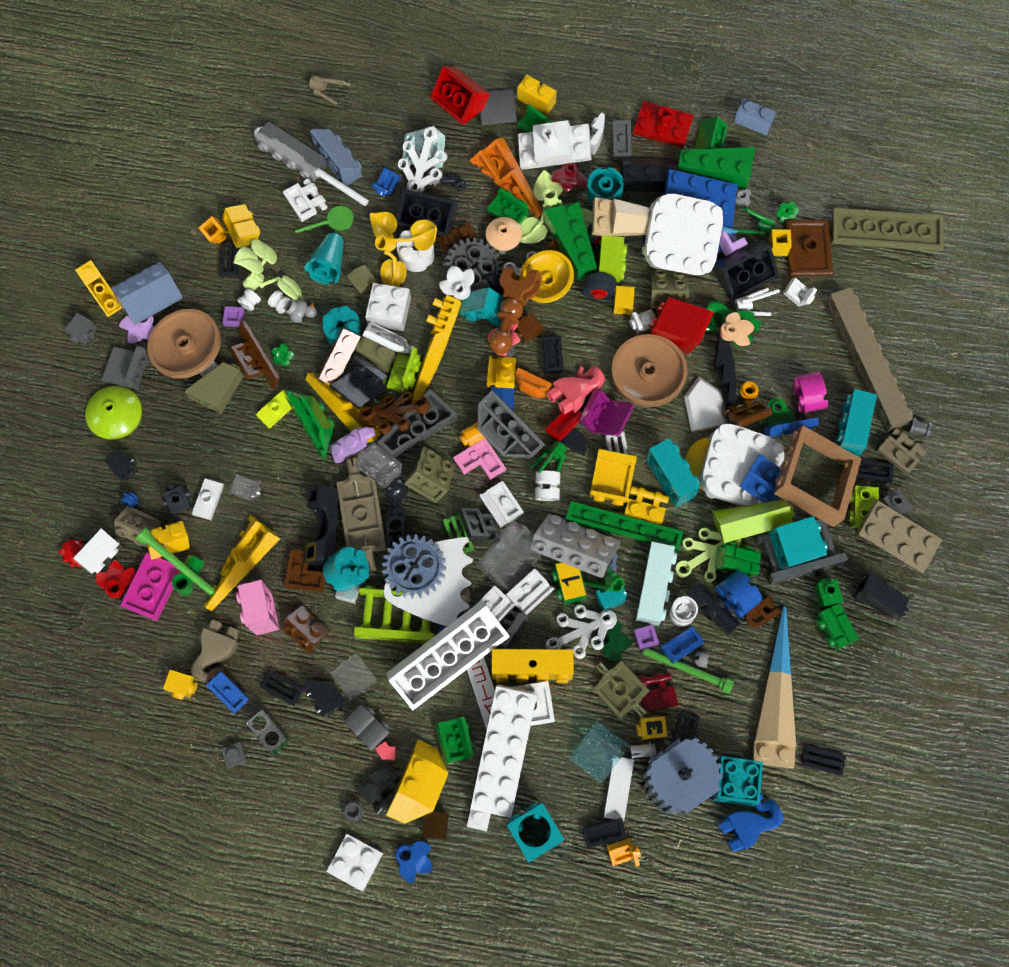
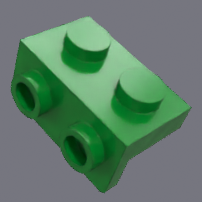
M499 188L498 195L487 207V212L496 218H511L521 225L529 216V206L525 201L515 198L510 191Z
M464 716L435 724L445 764L466 760L474 756V744L470 740L469 724Z

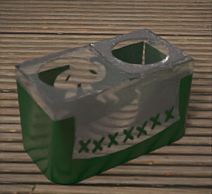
M259 711L246 722L256 737L259 736L258 739L269 753L277 754L288 745V736L266 711ZM259 716H263L267 722L262 730H256L252 725V722ZM270 731H274L279 735V741L274 746H269L265 742V735Z

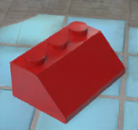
M443 66L429 98L461 124H466L484 109L490 93L460 69Z

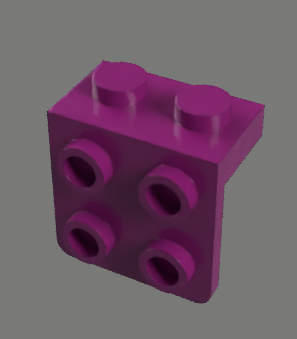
M594 389L579 421L591 433L619 436L634 405L631 402L610 400L601 389Z

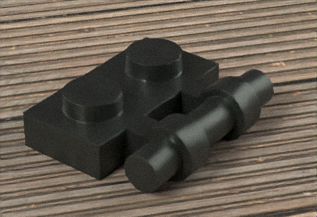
M479 508L460 509L459 515L469 541H487L489 537L492 538L494 543L500 541L499 529L495 526V519L489 510H484L481 514Z
M385 761L356 791L369 805L377 800L379 805L374 808V811L380 815L384 810L387 811L398 787L394 782L400 776ZM390 787L393 791L384 799L381 794Z

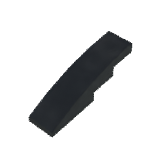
M719 330L714 369L722 370L720 388H727L726 406H731L736 401L735 363L730 343L720 336Z

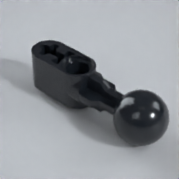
M399 476L390 477L384 484V493L390 499L386 534L387 547L394 549L393 542L396 543L394 536H397L398 541L400 537L407 541L405 509L402 507V499L408 493V486L404 484L405 480ZM395 522H400L401 527L393 530L392 525Z

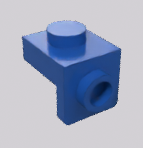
M384 167L377 183H373L372 186L376 188V193L384 197L386 194L392 196L401 176Z

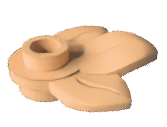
M734 312L725 318V323L720 328V336L726 341L733 340L739 346H747L750 344L747 336L753 332L754 325L750 321L741 320L739 313Z

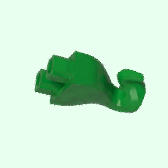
M711 301L707 307V310L718 315L721 326L725 323V318L734 312L739 313L741 320L750 321L754 325L753 331L756 333L762 324L760 320L754 317L755 313L750 311H732L719 301ZM713 316L706 329L708 332H713L717 328V323ZM749 334L747 337L749 338L751 344L754 339V336ZM733 340L729 341L732 344L738 346Z

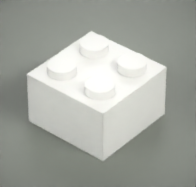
M373 283L365 316L367 324L373 322L383 328L404 331L411 301L410 290L408 288Z

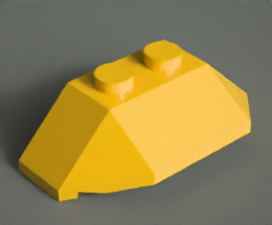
M417 740L386 816L405 824L434 811L448 776L447 768L436 747Z

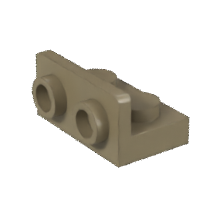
M127 505L114 520L115 533L120 537L134 541L138 545L147 547V545L139 543L135 538L145 527L149 530L159 528L161 521Z

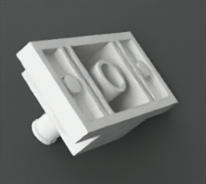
M566 120L533 125V132L518 134L521 170L592 160L589 124L570 126L569 121Z

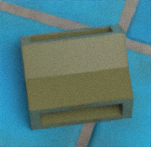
M365 264L354 269L347 276L362 295L372 290L373 283H377L376 278Z

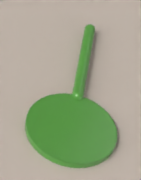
M336 206L328 212L327 220L296 229L295 233L328 224L334 230L343 231L353 224L354 216L349 208Z

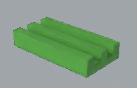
M459 514L449 519H443L449 539H454L449 523L453 524L457 538H462L456 523L458 520L465 537H467ZM471 541L468 542V548H465V545L463 546V553L474 550Z

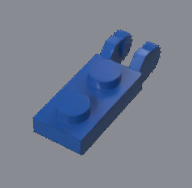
M807 418L765 427L763 433L769 437H780L783 432L784 435L793 434V431L801 426L813 430L812 426L819 425L818 418Z

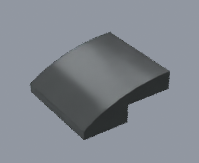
M513 89L488 91L490 96L484 109L480 112L482 125L517 122Z

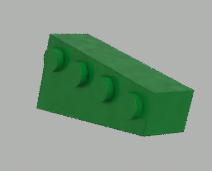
M755 147L681 150L678 171L737 184V188L747 189Z
M579 202L543 209V221L559 245L560 251L571 262L576 279L583 280L586 275L596 273L597 266Z

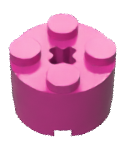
M819 371L793 378L794 385H792L794 396L798 395L799 402H797V408L799 413L812 412L828 407V400L823 398L827 394L826 387Z

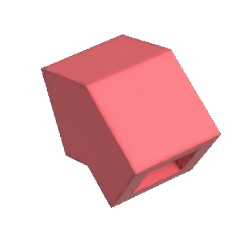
M385 741L375 748L382 760L396 761V747H389Z

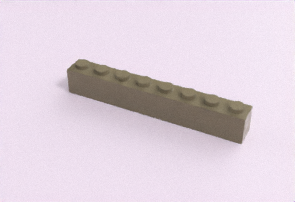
M851 287L832 293L827 300V304L868 392L877 394L875 407L886 431L889 432L896 428L907 426L913 419L912 410L907 407L904 401L905 396L897 386V379L889 369V362L881 352V345L874 337V330L866 320V313L858 303L857 294L853 292Z

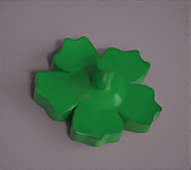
M280 344V347L273 348L271 352L275 355L273 360L277 365L281 363V365L288 366L291 364L290 360L295 355L293 350H289L286 344Z

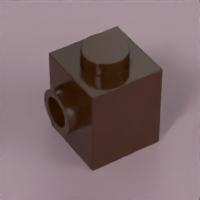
M531 312L527 316H522L518 319L519 325L514 331L522 343L526 345L543 333V326Z

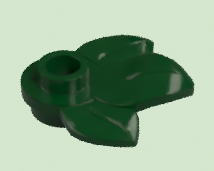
M616 623L613 628L607 630L604 638L606 643L600 649L605 658L613 662H621V652L627 650L633 644L627 636L621 634V623ZM596 641V642L594 643V645H599V644H600L599 641Z

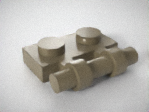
M896 428L892 434L898 439L895 440L889 436L878 448L877 452L894 464L905 475H908L920 461L915 454L917 453L923 457L927 451L922 448L919 442L916 443L909 438V434L905 431L902 432ZM901 443L906 444L911 450L906 449Z

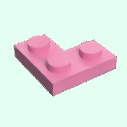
M486 438L453 457L463 475L479 465L490 480L506 471V467Z

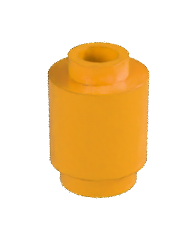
M477 423L462 430L461 436H459L462 444L468 447L485 438L477 430Z

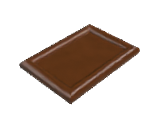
M785 220L786 230H791V249L788 253L790 277L833 276L829 220Z

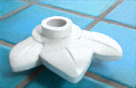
M451 266L447 271V280L439 283L440 289L446 295H453L459 300L466 299L470 295V286L474 282V273L472 269L462 272L458 267Z

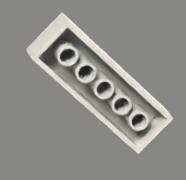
M482 600L386 674L389 682L409 707L414 710L510 636Z
M499 684L496 686L470 809L511 818L537 698L536 692Z

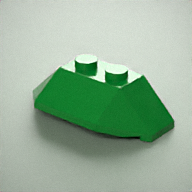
M290 390L285 391L286 400L323 461L326 459L333 436L334 424L331 418H326L323 413L325 409L320 401L317 402L315 397Z

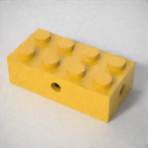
M492 649V679L496 680L497 683H508V680H516L517 683H528V680H536V683L548 680H556V683H568V680L573 678V650Z

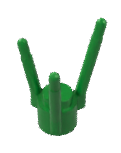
M744 206L741 207L745 212L760 219L757 227L760 231L734 229L738 231L737 233L757 234L764 237L766 233L771 234L776 220L764 217Z
M554 441L530 467L534 468L548 454L538 473L543 471L551 459L555 461L559 459L556 472H560L563 461L567 457L564 454L567 450L566 446L559 441Z
M609 566L606 569L609 574L605 577V585L585 580L586 584L603 589L607 593L611 590L616 593L620 592L625 585L624 580L612 571Z

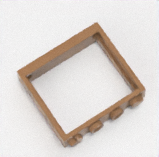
M801 426L797 431L794 430L792 436L789 437L790 444L784 452L786 457L779 468L781 472L775 481L777 484L774 494L834 527L845 519L861 458L809 428ZM803 443L843 465L832 507L790 484Z

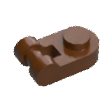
M769 596L749 611L745 619L750 627L759 628L778 616L782 611L779 607L776 608L773 604L774 600ZM764 607H767L770 612L769 614L764 612Z

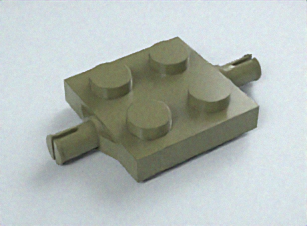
M623 661L610 670L600 662L596 669H598L603 677L593 688L595 692L620 719L633 709L641 718L644 717L647 711L639 703L650 690Z

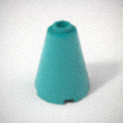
M327 234L305 263V272L308 271L310 273L309 277L318 283L329 284V282H334L335 284L340 279L344 240L339 234Z

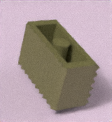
M363 335L355 347L357 355L360 354L371 364L386 373L391 370L395 363V351Z

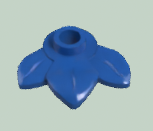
M417 841L412 845L402 844L396 849L395 857L400 863L399 873L407 882L413 883L417 873L425 874L433 871L432 863L426 856L431 850L429 844ZM405 850L410 853L407 859L402 857V852Z

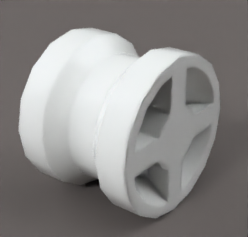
M246 289L243 297H239L237 301L245 309L252 312L254 305L259 303L261 298L252 290Z
M277 290L270 296L268 305L275 307L276 311L282 314L285 312V308L291 299L283 296V293Z

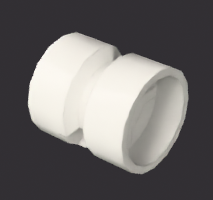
M537 471L535 483L538 484V487L535 488V499L558 501L560 489L557 485L560 484V472L542 471L538 473Z
M679 597L674 601L669 611V617L679 627L688 626L695 619L698 613V606L690 597Z

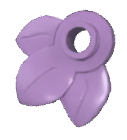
M128 316L120 322V328L129 330V343H137L142 338L149 340L150 334L154 329L152 325L154 322L153 316L148 317L146 322L142 323L141 321L136 325L133 324Z

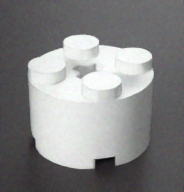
M410 230L403 231L399 238H412L413 236ZM414 241L397 242L399 261L404 262L407 270L421 272L433 263L435 257L433 245L430 249L421 251L415 248Z

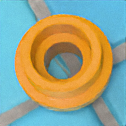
M745 382L741 385L739 392L742 398L752 400L757 397L759 389L755 383ZM746 389H750L752 393H746Z

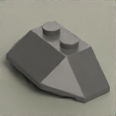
M493 390L478 403L477 430L504 457L532 458L545 445Z

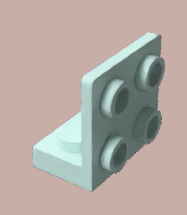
M426 128L407 133L404 136V142L410 141L414 143L419 159L425 142L423 133ZM429 131L428 137H431L432 131ZM440 131L438 140L432 142L428 160L435 157L437 151H444L445 135ZM411 144L407 145V150L411 148ZM403 149L402 159L408 160L410 165H413L408 152ZM443 153L439 155L440 160L444 157ZM443 162L436 164L434 167L437 169L442 168Z

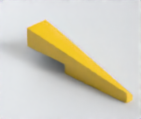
M312 372L307 373L305 380L351 432L360 427L362 429L365 427L373 428L376 435L369 438L367 443L375 441L382 434L376 425L361 423L359 413L366 406H363L361 409L356 408L333 390L329 383L318 380ZM383 417V418H379V419H381L383 422H384V421H388V422L390 423V425L393 424V421H391V420H389V419H386V418H384V417Z
M252 515L247 519L250 523L246 531H241L240 533L241 540L235 548L233 547L220 572L222 578L218 586H213L215 589L214 594L207 603H204V607L210 611L227 596L280 539L274 531Z

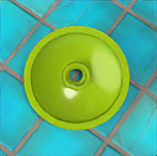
M108 386L99 390L90 398L85 410V419L91 431L97 436L108 440L120 439L132 433L139 425L142 417V405L139 398L133 391L123 386Z

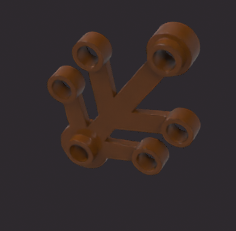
M410 392L403 393L396 401L393 396L389 395L376 407L362 409L359 413V419L363 424L376 425L382 434H387L392 429L390 423L379 419L386 417L396 423L399 430L403 431L408 429L410 424L407 418H402L398 414L414 411L425 414L430 409V403L425 396L418 397L413 402Z

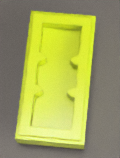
M283 389L256 414L269 429L292 409L285 398V390Z

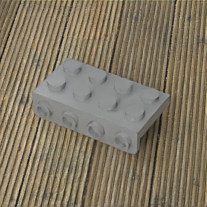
M548 514L534 534L531 549L534 552L602 578L621 541L611 536L600 534L593 529L582 527L575 522L564 520L557 515Z

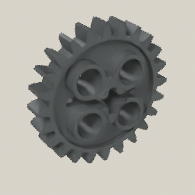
M466 238L465 244L460 240L458 245L454 244L452 249L448 250L447 253L449 255H446L444 258L447 262L444 263L443 267L448 269L451 266L457 267V263H461L464 266L462 272L471 269L473 265L476 267L472 270L476 283L471 284L470 292L488 287L493 290L485 278L492 274H499L503 270V268L498 267L502 263V261H497L499 254H493L495 248L489 249L490 243L483 245V239L477 243L476 238H473L472 242H470L469 238ZM470 252L476 253L477 258L471 257ZM482 266H487L489 268V272H485L482 269Z

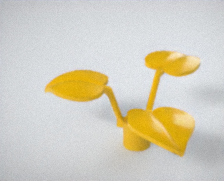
M390 212L370 213L371 226L376 237L375 246L393 259H388L382 264L380 269L381 280L384 285L400 287L406 278V266L404 262L397 261V258L390 251L396 248V242L414 241V246L418 250L426 251L430 249L435 242L436 225L429 220H419L410 229L412 238L396 239L393 238L394 235L392 234L397 229L395 216Z

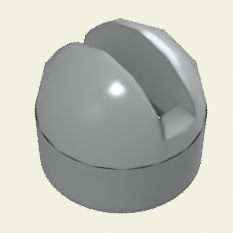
M702 651L696 653L694 657L699 658V660H694L695 664L699 667L707 668L709 652Z

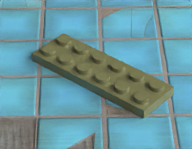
M834 208L832 211V244L942 251L944 248L943 215Z

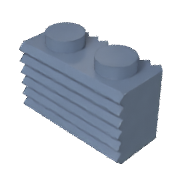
M745 98L737 111L734 123L768 135L776 111L756 104V102L746 101Z

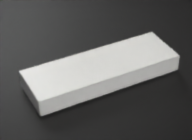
M613 757L604 818L612 820L623 818V821L625 820L634 764L633 759Z

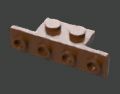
M245 320L241 321L237 331L244 343L231 346V354L247 380L264 375L272 389L276 388L280 380L279 373L273 368L270 358L264 353L261 343L253 334L252 328L248 326Z

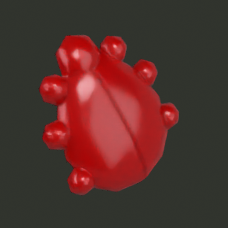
M67 540L62 545L61 550L58 551V554L64 557V563L70 562V567L75 565L82 567L74 560V557L82 550L83 540Z

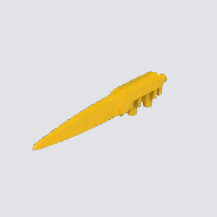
M446 295L443 301L434 298L432 305L439 307L440 311L437 314V318L428 315L426 322L434 325L431 330V334L434 337L430 339L412 394L413 402L416 398L425 394L450 338L462 303L453 295L451 297Z

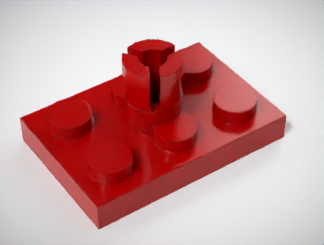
M643 101L633 134L684 148L694 115Z

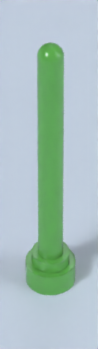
M147 527L137 535L135 539L139 543L151 546L209 595L214 594L215 589L152 538V531Z
M649 648L642 650L645 656L719 686V689H722L721 692L726 694L731 692L735 680L730 677H722L721 679L680 661L672 664L664 654Z

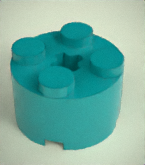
M609 167L607 169L598 168L590 174L587 184L586 197L590 204L593 206L595 197L621 200L624 187L622 175L617 170Z
M348 306L334 308L323 317V330L331 346L334 345L342 327L361 337L362 327L359 317Z
M345 547L330 556L323 566L326 582L328 584L331 583L334 586L333 589L339 592L350 591L369 578V564L365 552L352 547Z

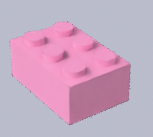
M262 580L238 585L239 592H236V598L243 610L240 612L242 623H245L246 627L256 635L280 630L273 594Z

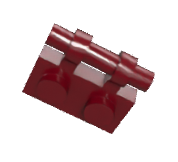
M659 672L649 677H645V675L639 676V679L646 687L658 683L659 689L650 690L639 703L647 713L678 706L674 686L666 687L665 681L672 680L671 672L664 674Z

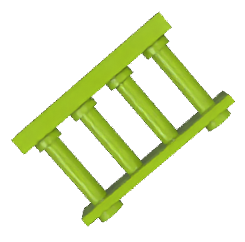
M374 586L359 588L360 595L366 597L363 623L360 627H355L354 630L356 638L425 644L435 636L429 630L430 621L423 618L422 627L419 632H412L410 629L411 613L403 610L402 628L392 630V627H390L392 603L385 598L384 590H378ZM391 591V593L395 597L402 596L403 591H401L399 594H396L395 591ZM373 597L385 598L383 622L380 629L372 628L370 625Z

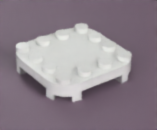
M666 194L658 197L651 203L649 208L651 214L645 247H642V254H644L646 261L653 268L684 274L703 275L711 272L716 262L723 225V211L721 207L710 201L677 194Z
M721 425L708 439L709 445L702 472L699 475L702 489L705 491L706 496L711 499L717 498L738 506L762 503L740 488L739 485L759 454L780 467L784 461L783 444L769 436L737 425Z

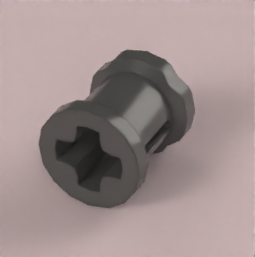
M912 417L908 433H917L923 435L924 438H928L932 422L926 423Z

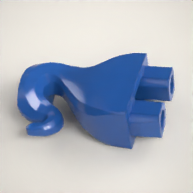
M760 794V804L754 806L759 812L768 811L770 814L769 818L751 811L739 810L725 817L726 819L718 824L722 834L732 830L736 838L727 842L732 852L752 847L762 832L776 829L781 825L784 817L773 799L761 803L763 795Z

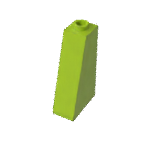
M785 500L712 511L716 529L724 543L793 523L792 517L795 516L792 505L789 506Z

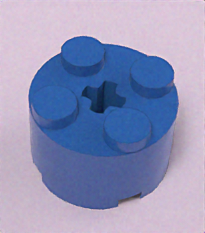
M739 570L717 585L715 590L723 598L722 601L725 603L726 609H732L738 618H742L762 601V596L755 585L751 586L748 583L750 580L748 576Z

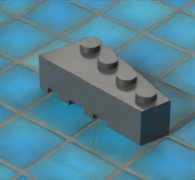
M429 389L423 395L427 397L430 403L429 411L425 414H420L417 411L406 413L402 418H407L410 424L409 428L401 431L397 424H395L391 431L377 442V448L390 460H393L456 421L458 414Z

